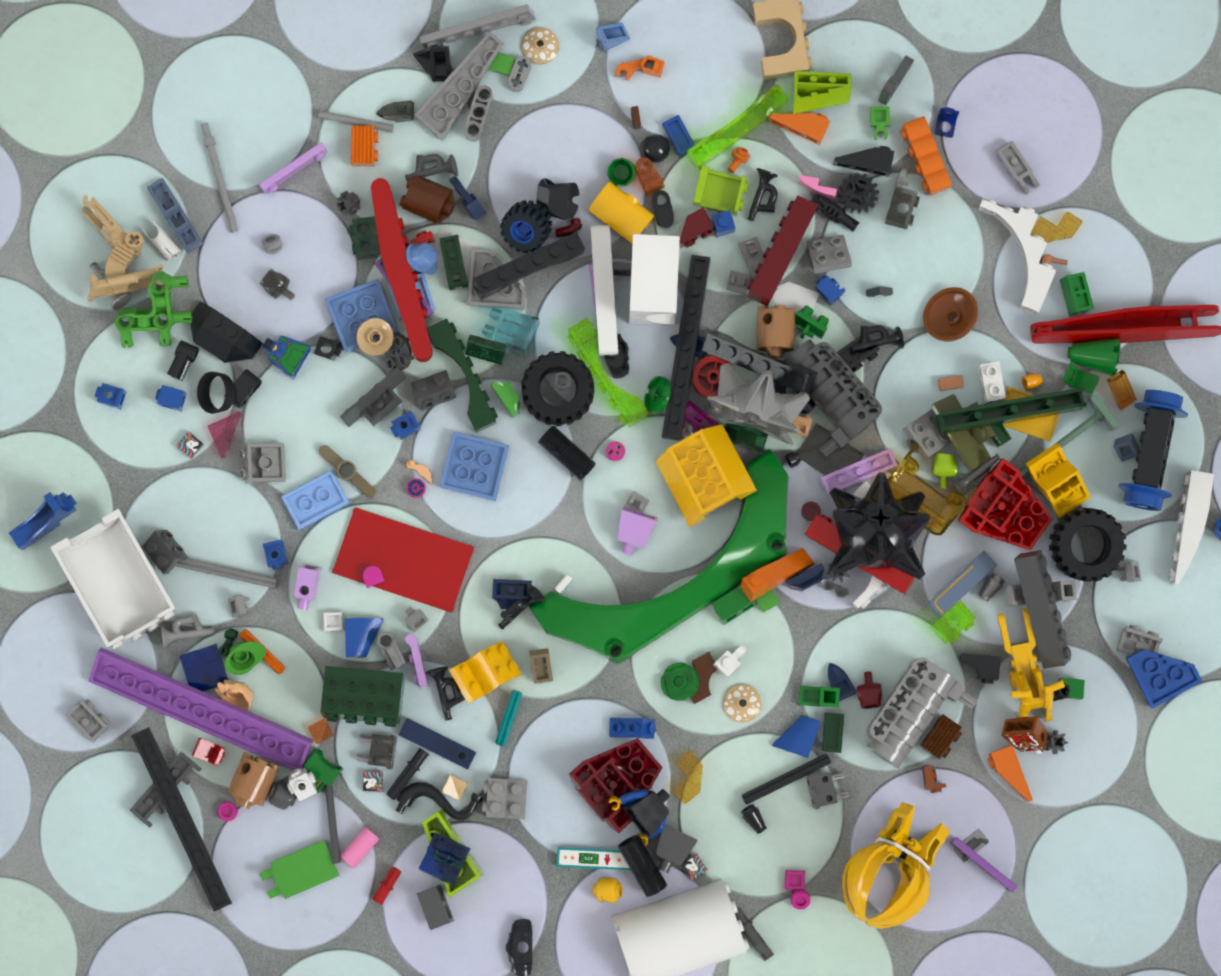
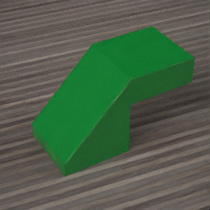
M800 686L798 705L839 708L840 688Z

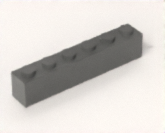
M1042 550L1020 553L1014 558L1043 669L1065 666L1071 660V650L1067 647L1066 631L1062 628L1061 613L1056 606L1057 598L1056 594L1052 591V579L1047 572L1046 557L1042 554Z

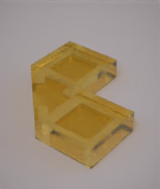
M1067 211L1059 224L1055 226L1041 216L1033 227L1031 234L1041 236L1047 243L1070 239L1083 221Z
M691 750L676 761V764L685 773L687 778L676 786L673 791L684 804L699 794L701 788L703 765Z

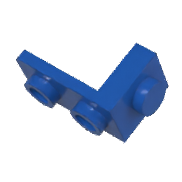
M610 718V737L654 739L656 731L655 719Z

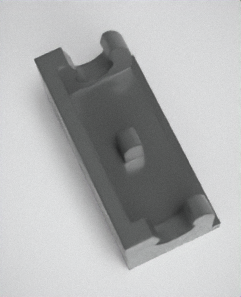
M441 884L416 893L430 930L454 921Z

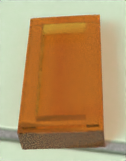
M1121 370L1107 379L1115 402L1120 410L1137 400L1125 371Z

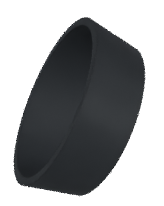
M211 371L201 377L197 387V398L201 408L207 413L214 414L226 411L232 406L235 398V387L228 375ZM217 376L222 379L225 386V400L220 409H217L212 404L209 396L211 382Z

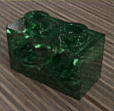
M375 216L352 219L353 225H349L351 237L354 236L355 244H352L353 255H357L358 260L381 257ZM366 225L369 229L366 233H360L358 231L359 227ZM363 244L371 245V249L368 252L361 251Z

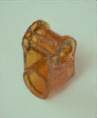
M646 157L638 159L635 165L636 175L646 195L649 196L664 188L663 180L656 171L652 161ZM641 164L648 166L646 171L644 169L640 170Z

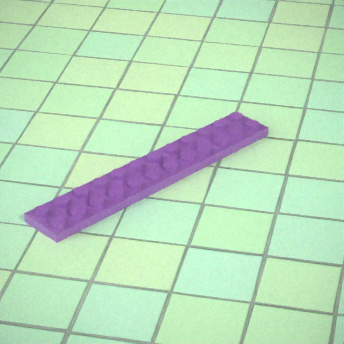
M100 648L97 652L88 682L293 771L298 768L303 769L314 739L104 648Z

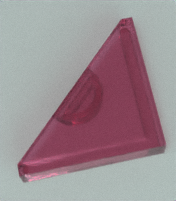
M241 412L208 425L221 458H225L241 417Z

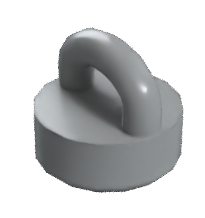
M271 234L263 238L262 245L266 253L275 254L282 249L279 235Z

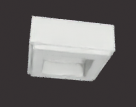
M565 575L555 587V591L561 594L573 579L569 575Z
M342 611L323 612L324 632L344 631Z

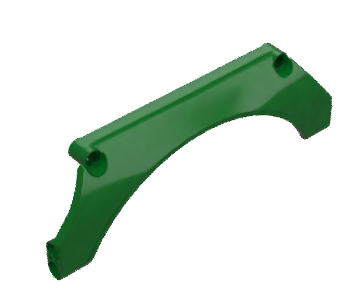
M768 449L748 462V474L757 491L746 497L740 520L724 549L699 575L683 586L660 597L626 605L588 604L549 591L543 595L544 603H532L529 605V608L546 634L581 645L601 655H608L610 660L616 664L622 663L741 585L742 578L784 557L787 553L784 540L786 539L789 476L773 452ZM777 544L782 545V548L779 550L773 549ZM614 650H621L619 655H612Z

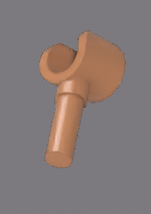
M1046 254L1041 257L1040 264L1047 263L1050 265L1053 262L1067 265L1068 260L1057 259L1050 254Z

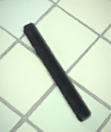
M823 754L742 794V799L745 804L754 802L829 765L831 760L827 754Z

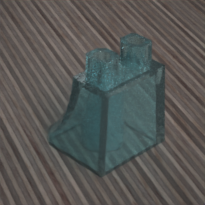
M492 308L489 318L498 322L496 327L486 324L482 334L491 339L492 343L526 358L540 325V319L505 308L503 310Z

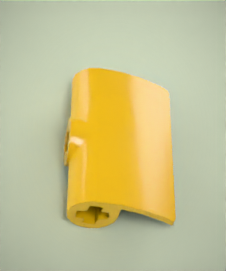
M610 181L588 208L589 212L606 225H610L611 229L631 244H633V234H641L655 217V215L640 205V202L634 196L623 192Z

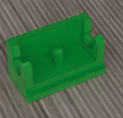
M1085 272L1067 275L1060 280L1069 317L1094 309Z
M740 586L711 604L725 625L756 606V601L750 602Z

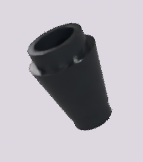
M754 804L747 806L741 811L742 818L757 834L767 828L759 808L755 807Z

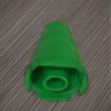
M1113 338L1073 343L1072 347H1068L1067 358H1071V362L1116 377L1118 371L1116 365L1119 363L1120 339Z

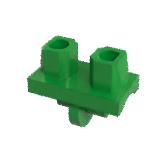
M807 305L801 311L798 310L795 315V323L798 324L796 329L802 332L800 335L802 339L805 335L811 338L816 335L822 339L827 330L829 319L820 315L817 321L811 318L814 310Z

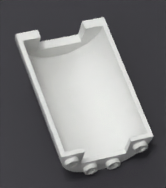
M119 509L104 516L102 522L70 540L65 538L50 547L106 647H112L113 650L124 645V642L132 640V642L137 641L143 637L142 633L146 631L152 632L158 629V624L175 616L174 611L176 610Z
M721 879L611 916L630 975L682 976L747 954L746 950L750 948L747 939L743 938L741 934L744 931L741 920L737 921L735 913L738 912L735 901L731 902L728 894L731 891L728 883H723Z

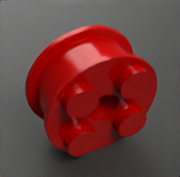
M708 356L697 363L693 371L692 383L694 389L701 397L707 399L709 396H718L720 366L729 363L728 361L716 356ZM714 375L717 379L711 380L710 376Z

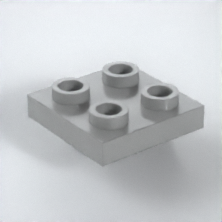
M844 235L807 241L810 265L814 274L852 267Z
M932 409L903 428L909 437L907 439L909 449L914 453L920 452L925 460L952 442L948 434H938L934 417L936 415Z

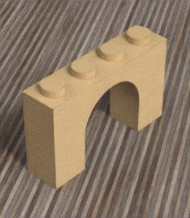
M799 0L754 2L752 10L755 26L780 23L790 28L795 37V45L789 52L761 58L763 81L794 76V71H809V68H812L811 57H807L806 50H809L808 38H804L806 23L805 20L801 19V13H803L802 2H799Z

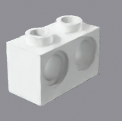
M999 361L980 364L978 366V374L984 404L1004 401L1006 395Z

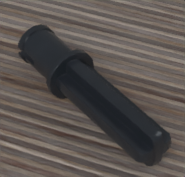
M419 747L413 758L407 761V766L387 791L388 797L396 800L417 770L420 771L419 767L429 756L426 751Z

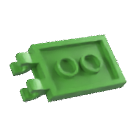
M325 840L271 862L272 869L259 873L262 881L271 877L274 878L277 888L267 891L270 899L281 894L286 899L340 876L335 864H333L332 856Z

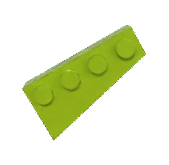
M442 809L422 822L449 898L484 875Z

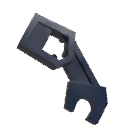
M456 176L449 179L456 192L462 196V204L475 221L486 214L477 198L473 194L469 195Z

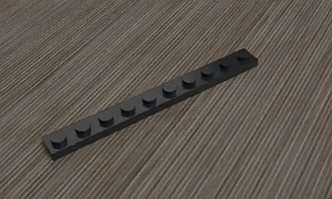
M691 255L670 382L671 394L666 406L662 439L682 440L711 262L710 257Z
M150 727L131 735L213 911L215 912L232 904Z

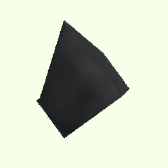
M449 46L428 47L413 54L430 76L432 82L445 81L451 74Z

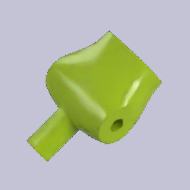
M935 453L931 473L940 477L939 488L947 489L948 477L957 475L955 454Z

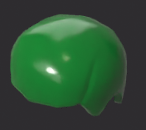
M618 158L609 165L607 175L613 184L623 187L631 184L635 179L636 168L630 160Z

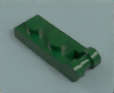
M458 234L439 238L449 290H455L456 287L461 286L462 288L468 287ZM460 274L461 279L453 280V275Z

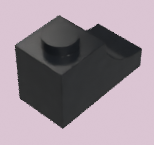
M967 653L960 654L959 662L970 665L976 671L977 679H982V683L993 684L994 681L999 680L1001 657Z

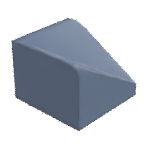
M1133 433L1117 438L1114 441V448L1121 461L1136 457L1137 451L1140 450Z

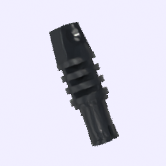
M818 193L811 200V202L818 205L816 210L820 214L829 218L835 224L841 223L852 232L860 223L846 214L844 208Z

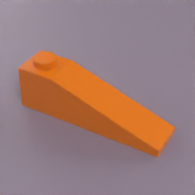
M802 548L742 578L740 588L750 602L811 567L814 565V562L805 549Z

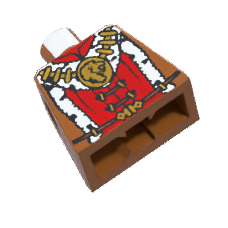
M1038 716L1005 719L1001 736L1020 752L1034 751L1035 754H1040L1045 748L1047 731Z

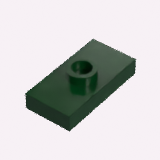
M824 713L823 752L841 753L844 714Z

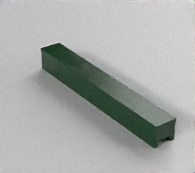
M1082 387L943 411L934 417L938 434L942 435L1079 411L1085 408L1087 404L1083 399Z

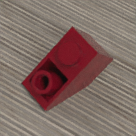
M704 207L686 217L679 240L680 248L684 246L689 248L696 243L695 240L701 237L706 239L713 234L714 225Z

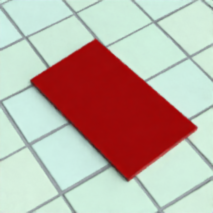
M355 507L332 573L365 584L363 579L364 570L369 566H376L382 571L385 582L372 587L452 613L474 547Z

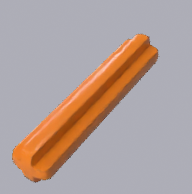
M247 629L243 630L239 635L244 642L254 641L262 644ZM265 647L266 654L263 660L277 674H281L285 670V666Z

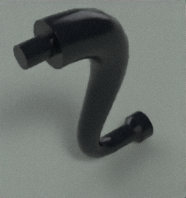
M415 782L409 784L396 799L400 803L395 811L402 814L406 806L411 807L417 798L424 796L432 799L451 818L463 821L472 815L483 797L473 792L467 809L464 812H458L435 786L427 782Z

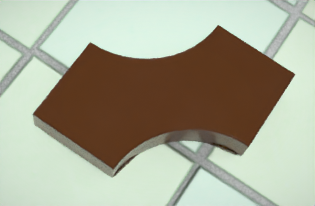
M710 652L692 661L694 669L699 676L698 690L691 698L694 704L711 695L709 680L717 668L713 665L715 661Z

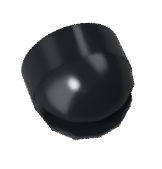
M795 451L785 454V459L791 468H794L801 462V457L798 459L796 457L799 453Z

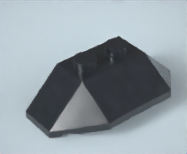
M201 301L192 312V323L190 324L193 342L224 363L253 359L263 345L260 340L247 330Z

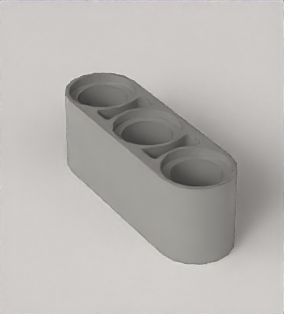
M486 85L477 88L465 124L466 138L472 142L478 141L482 137L493 102L492 89ZM483 92H487L490 95L487 99L479 97ZM482 110L484 114L481 117H476L474 112ZM471 128L479 130L476 135H471L468 131Z

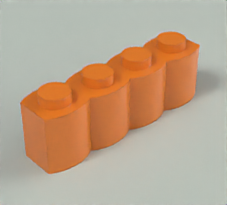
M925 116L904 123L900 133L903 140H907L909 144L907 150L910 158L914 157L916 161L914 168L917 175H921L923 182H921L923 191L925 193L928 192L929 196L950 189L952 187L951 180Z

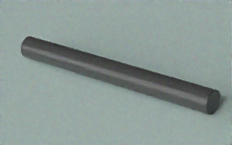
M331 785L325 786L332 860L333 864H338L341 862L333 786Z

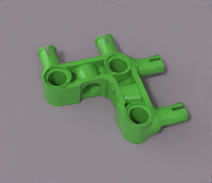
M163 271L153 273L149 284V297L152 298L151 308L127 307L121 308L117 312L115 326L121 335V347L126 348L127 344L128 348L134 345L132 331L154 330L159 332V345L164 346L166 342V346H170L172 344L170 336L171 327L175 323H192V311L175 312L172 307L171 288L189 287L188 275L171 276ZM155 281H161L163 284L158 285ZM159 316H164V317H166L167 319H166V320H162V319L159 318ZM125 317L129 321H123L120 318Z

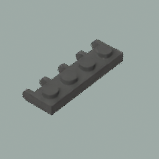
M182 751L168 766L177 785L181 781L187 785L190 783L185 776L193 767L199 772L202 769ZM154 783L130 809L149 828L152 826V823L147 819L153 812L157 810L161 815L164 813L159 807L162 800Z

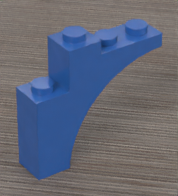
M49 492L43 496L44 502L28 519L9 532L19 549H26L59 527L61 520L77 511L74 506L77 503L71 494L67 495L63 492L60 495H54Z

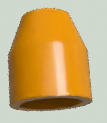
M1040 374L1022 376V384L1026 391L1035 389L1043 383Z

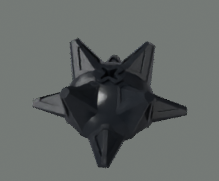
M884 472L877 474L866 496L863 498L854 496L836 487L830 491V495L837 507L833 511V518L841 543V547L829 568V571L834 576L861 565L868 568L894 567L919 580L925 576V572L913 549L915 541L929 522V515L927 513L918 512L925 499V495L921 491L895 499Z

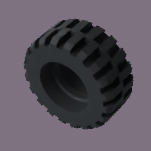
M552 351L547 355L542 354L538 356L536 361L533 360L529 368L524 372L521 383L523 401L529 413L538 421H542L549 426L551 424L556 425V427L564 424L570 425L575 420H580L588 412L594 399V380L589 367H586L584 361L576 358V355H569L564 351H560V353ZM556 371L566 372L573 378L576 384V393L568 404L552 406L542 398L540 385L544 377L549 373Z
M1079 508L1078 510L1069 511L1067 515L1059 518L1060 522L1058 524L1055 523L1053 526L1055 530L1049 537L1051 539L1049 551H1052L1053 555L1051 558L1056 562V567L1068 577L1085 582L1100 581L1103 577L1108 578L1112 575L1111 572L1113 570L1117 571L1120 567L1118 565L1119 562L1123 561L1125 557L1123 550H1126L1127 544H1124L1126 536L1121 531V524L1115 521L1116 518L1103 510ZM1087 526L1099 530L1104 540V548L1101 555L1090 563L1077 560L1071 549L1074 534L1080 528Z

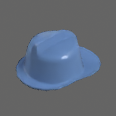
M428 243L410 244L406 249V258L410 266L414 270L428 275L436 273V261L439 254L434 247Z

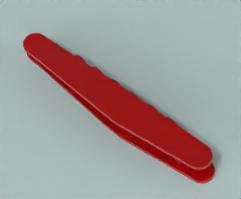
M377 178L371 184V194L380 254L414 357L419 362H427L433 355L424 319L428 318L426 308L421 307L420 300H423L421 289L416 288L415 283L419 282L416 271L412 272L406 258V247L409 246L407 235L403 236L401 229H405L403 219L398 218L388 181L383 178Z
M1217 305L1145 306L1054 321L1036 322L1030 326L1031 340L1035 344L1080 343L1119 338L1120 343L1215 337L1221 334V326H1198L1197 317L1213 316L1219 313ZM1180 318H1191L1192 326H1181Z

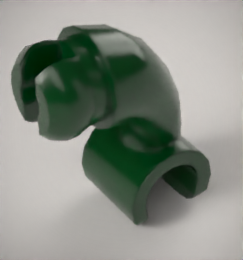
M230 628L225 631L224 638H226V641L218 650L220 655L228 656L233 641L238 636L237 630Z

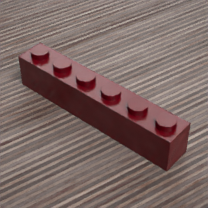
M797 196L795 201H790L787 207L789 213L787 217L783 215L779 223L781 229L779 233L775 231L771 239L773 245L771 248L767 247L763 258H765L764 263H759L756 268L755 274H758L756 279H751L747 286V289L750 290L747 297L768 307L816 212L817 204L800 196Z

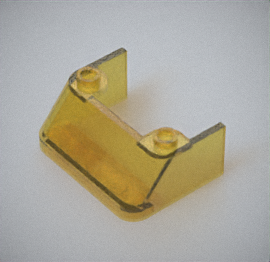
M915 442L890 475L888 482L895 499L919 491L925 495V499L918 512L929 515V522L925 529L939 536L947 530L978 488L974 486L966 497L955 491L950 492L945 497L916 475L919 470V464L911 457V454L919 445Z

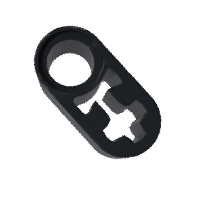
M248 369L233 383L235 387L233 404L239 409L242 408L262 384V380Z

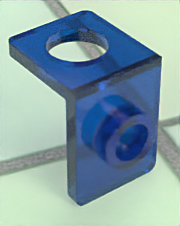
M949 107L941 108L937 117L935 135L952 138L959 111ZM948 122L951 126L950 131H941L940 124Z

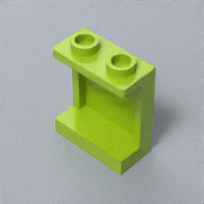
M702 165L693 206L704 207L718 212L730 210L732 215L737 216L738 211L743 209L744 200H741L742 193L747 192L749 182L745 181L746 176L744 175L742 177L709 170L708 166Z

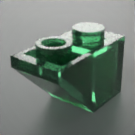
M726 423L725 430L734 446L763 453L768 434L754 427Z

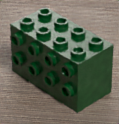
M325 666L320 713L323 718H326V721L338 722V719H344L346 723L357 724V721H364L366 725H376L378 722L384 723V726L396 727V724H401L405 685L404 674L400 672Z

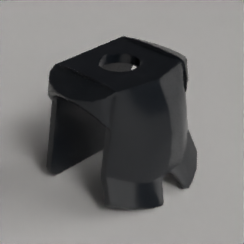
M543 178L537 187L536 204H541L540 207L542 209L545 207L547 210L545 213L550 214L552 217L566 220L567 217L573 218L578 210V205L573 203L572 199L579 196L578 186L575 182L555 184L551 180Z

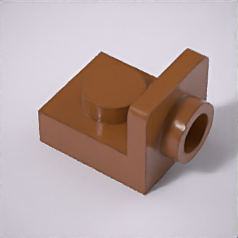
M932 766L922 767L925 790H930V793L942 792V788L946 787V783L934 784V781H937L936 770L932 769Z

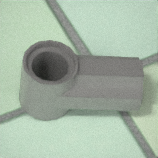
M388 632L381 633L377 638V643L391 671L406 664L393 635ZM385 635L390 636L392 640L391 644L387 647L382 646L380 642L381 638Z

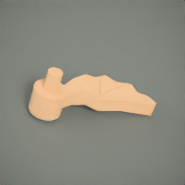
M409 460L406 463L408 469H415L420 476L424 477L429 483H432V473L429 472L428 467H425L423 464L415 465L413 460Z

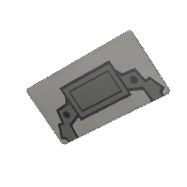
M977 829L963 842L972 850L978 852L989 843V840L980 829ZM957 848L953 849L963 863L969 859Z

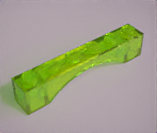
M778 84L775 85L730 123L689 149L686 155L687 158L699 171L702 165H707L766 121L771 114H775L785 107L789 102L788 96Z
M586 317L567 329L569 342L572 346L576 345L579 349L577 354L580 359L587 361L592 377L596 376L600 381L598 383L599 388L603 393L607 392L610 397L608 399L613 409L617 408L620 412L618 417L623 425L627 424L630 428L649 416L648 410L638 396L620 389L605 374L597 355V332Z

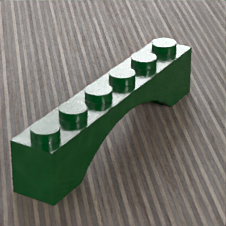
M444 319L427 327L435 348L453 358L466 376L470 392L467 415L475 432L478 433L497 424L495 419L498 418L494 407L490 408L487 403L490 399L486 390L481 391L479 384L482 382L478 374H473L471 367L474 365L470 357H465L462 351L465 349L462 340H457L454 334L457 332L454 323H449L448 319Z

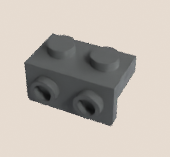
M447 370L411 383L421 411L456 398Z
M168 530L154 531L142 546L163 575L169 574L178 561H184L188 558L184 549L178 545L172 533Z

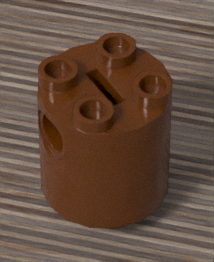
M418 174L413 178H409L406 185L408 191L406 195L402 196L399 203L404 210L436 224L451 216L455 207L452 189Z

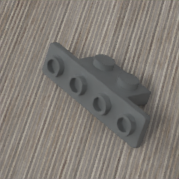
M397 367L368 393L360 397L354 405L346 409L340 418L350 427L364 415L375 426L403 402L393 389L403 382L406 376Z

